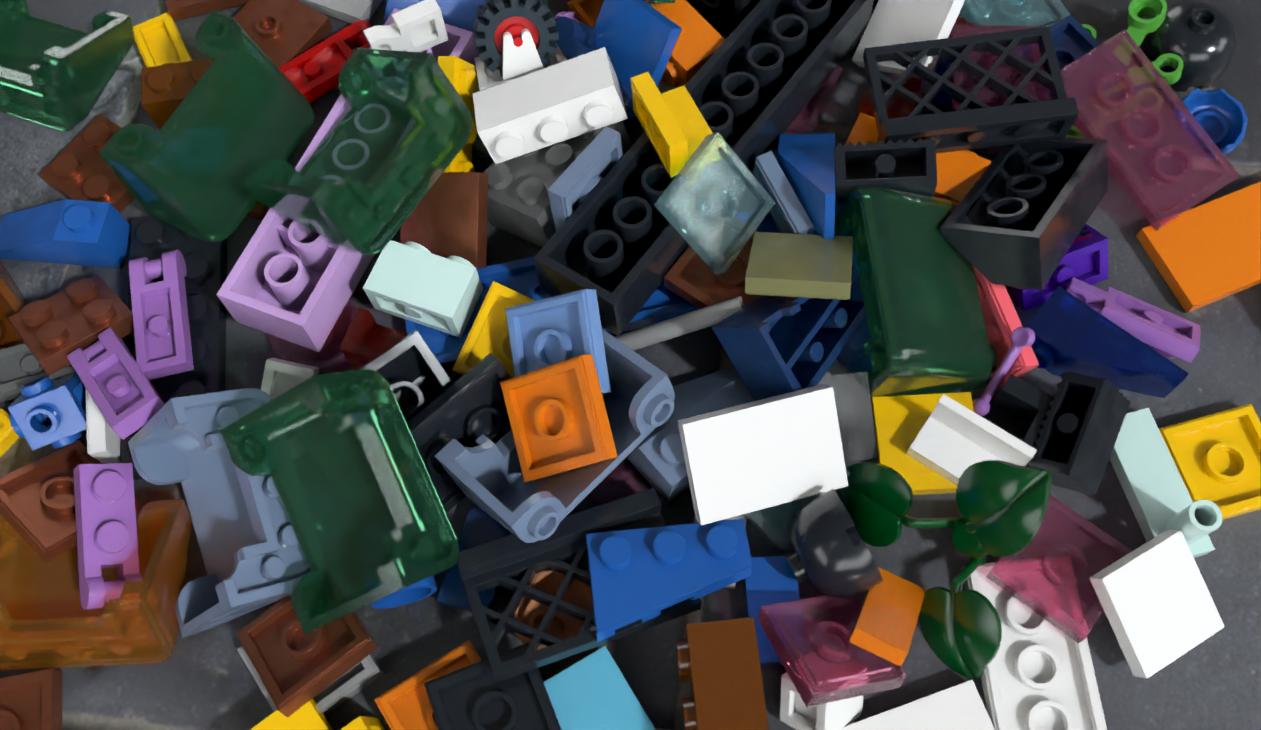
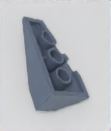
M735 366L673 386L675 398L671 417L663 425L656 427L627 456L628 460L652 488L654 487L666 504L690 486L677 420L755 401Z

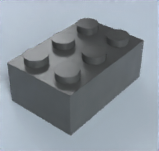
M623 121L607 127L620 133L624 156L632 147V143ZM605 127L495 164L493 161L484 172L488 174L487 219L490 224L543 248L556 233L547 189Z

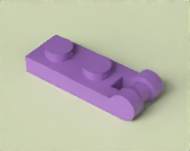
M179 250L162 253V258L149 261L148 258L142 257L129 261L136 361L148 380L194 370L184 278L187 275V268L184 257ZM163 277V281L154 282L156 278Z
M109 327L97 335L99 341L85 350L79 347L67 355V358L110 427L124 440L143 427L165 403L132 357L127 346L116 332Z
M133 463L78 464L73 469L81 606L84 610L102 608L105 602L120 601L122 606L139 605L142 603L144 596V583L139 571ZM117 567V581L104 582L101 569Z

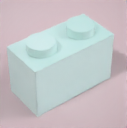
M387 239L363 287L374 309L460 338L483 291L476 268L466 259L458 256L445 258L432 254L427 248L418 243L408 241L402 244Z

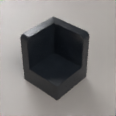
M1011 374L998 391L990 405L989 412L984 418L1032 447L1035 442L1034 440H1036L1039 434L1038 431L1043 427L1042 421L1048 418L1045 412L1051 409L1049 403L1055 400V398Z

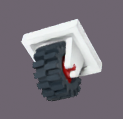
M486 0L484 7L479 5L476 11L477 19H474L473 30L475 44L480 56L474 58L480 91L567 60L556 44V40H559L556 22L549 6L544 0Z

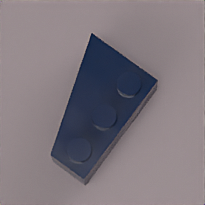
M852 266L850 299L839 300L763 295L711 328L754 400L757 401L817 386L874 303L856 267Z

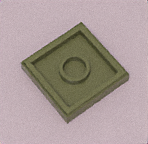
M754 232L745 276V293L749 295L850 299L853 236L834 235V239H824L821 235Z

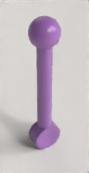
M1018 327L1013 331V345L981 397L975 398L972 401L976 414L982 417L989 412V401L1022 348L1029 347L1034 343L1035 334L1032 329Z

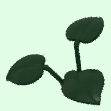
M1001 460L980 461L969 466L959 478L956 489V501L959 511L964 516L963 518L958 515L951 518H914L906 515L913 502L912 489L897 471L886 465L873 462H861L848 466L846 468L848 486L841 488L842 503L855 523L854 527L861 540L868 545L883 547L895 543L901 535L902 525L909 528L953 529L952 541L959 552L970 557V561L952 579L950 590L936 586L924 593L925 596L919 613L920 624L930 648L945 665L966 678H980L984 669L994 659L1000 648L1002 638L1001 620L995 607L983 594L970 589L962 591L963 583L977 567L986 564L987 554L996 557H1008L1023 551L1031 543L1041 526L1047 510L1052 472L1046 469L1024 467Z

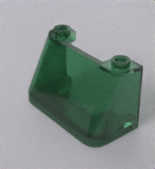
M0 0V112L66 132L75 129L85 122L134 44L131 16L105 10L94 17L92 21L93 33H88L31 16L26 0Z
M213 10L195 34V43L199 51L207 59L213 61V63L160 131L139 123L127 125L120 128L98 153L148 214L208 242L222 241L237 229L308 132L314 121V112L308 100L238 22Z
M357 48L340 70L338 80L340 91L352 108L300 171L297 172L292 165L284 160L271 158L263 160L258 164L242 184L263 205L352 252L364 255L379 253L389 243L466 144L472 132L473 123L469 108L431 53Z
M862 186L852 189L835 216L836 236H853L852 254H856L870 339L863 345L865 355L872 354L871 363L873 368L872 373H863L861 375L865 399L879 396L976 390L989 380L990 374L996 370L997 355L994 347L988 342L973 265L941 236V225L958 205L954 200L879 186Z
M359 369L314 375L220 430L230 458L239 469L251 476L272 475L309 563L311 572L295 580L291 594L292 606L304 634L443 572L457 563L459 545L396 397L388 382L378 372L372 369Z

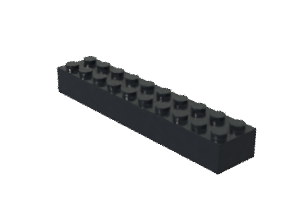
M760 0L685 85L723 149L724 158L670 177L649 137L644 132L533 258L541 290L552 297L584 289L596 290L601 326L619 336L664 281V276L719 209L722 210L753 172L756 157L770 151L779 140V135L788 129L862 38L871 19L874 0Z

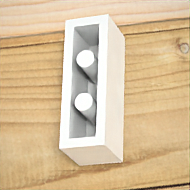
M605 47L472 94L477 133L495 164L628 119L619 80Z

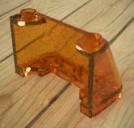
M158 500L149 502L142 507L137 518L139 527L137 529L139 571L143 580L125 582L120 597L109 599L102 608L87 610L82 608L80 602L77 546L45 563L0 514V670L154 664L170 659L179 637L180 628L175 613V601L178 592L185 585L192 524L191 516L184 500ZM117 567L101 569L104 582L117 581Z

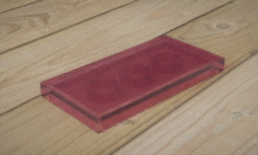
M1125 29L1060 70L1067 98L1075 97L1079 115L1074 124L1085 138L1107 139L1108 169L1156 231L1240 177Z

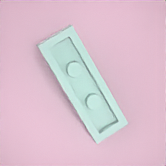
M1149 407L1126 413L1109 459L1146 542L1166 530H1181L1194 558L1215 550L1208 534L1221 526L1223 520L1221 510L1209 500H1197L1193 503Z

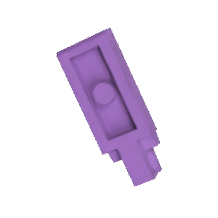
M1073 277L1060 299L1058 308L1077 320L1088 318L1090 321L1100 323L1109 333L1121 338L1132 337L1148 344L1154 352L1170 359L1177 357L1191 363L1200 350V325L1110 286L1104 291Z

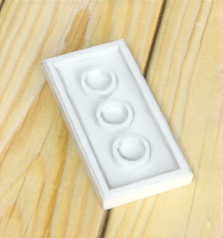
M1069 557L986 563L977 567L963 583L964 589L975 590L983 594L997 610L1002 627L1000 648L981 676L987 713L994 729L1107 730Z

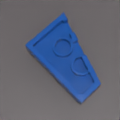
M744 519L716 521L705 525L693 523L586 534L597 642L615 635V630L635 621L641 620L643 623L661 615V610L688 598L694 601L751 576L753 564Z

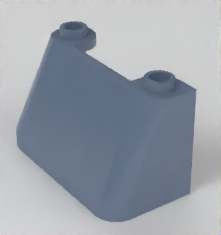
M603 329L602 334L611 392L602 395L618 455L617 458L538 480L524 482L512 430L505 434L496 444L482 434L476 440L479 446L473 448L464 447L453 438L435 455L436 459L472 502L525 543H534L550 537L556 531L560 522L656 427L667 422L673 413L675 394L668 375Z
M243 388L171 398L128 441L134 466L144 480L155 485L181 482L208 575L188 582L177 593L175 613L182 637L209 630L290 596L314 584L320 578L325 565L324 555L279 409L274 399L266 392L257 388Z

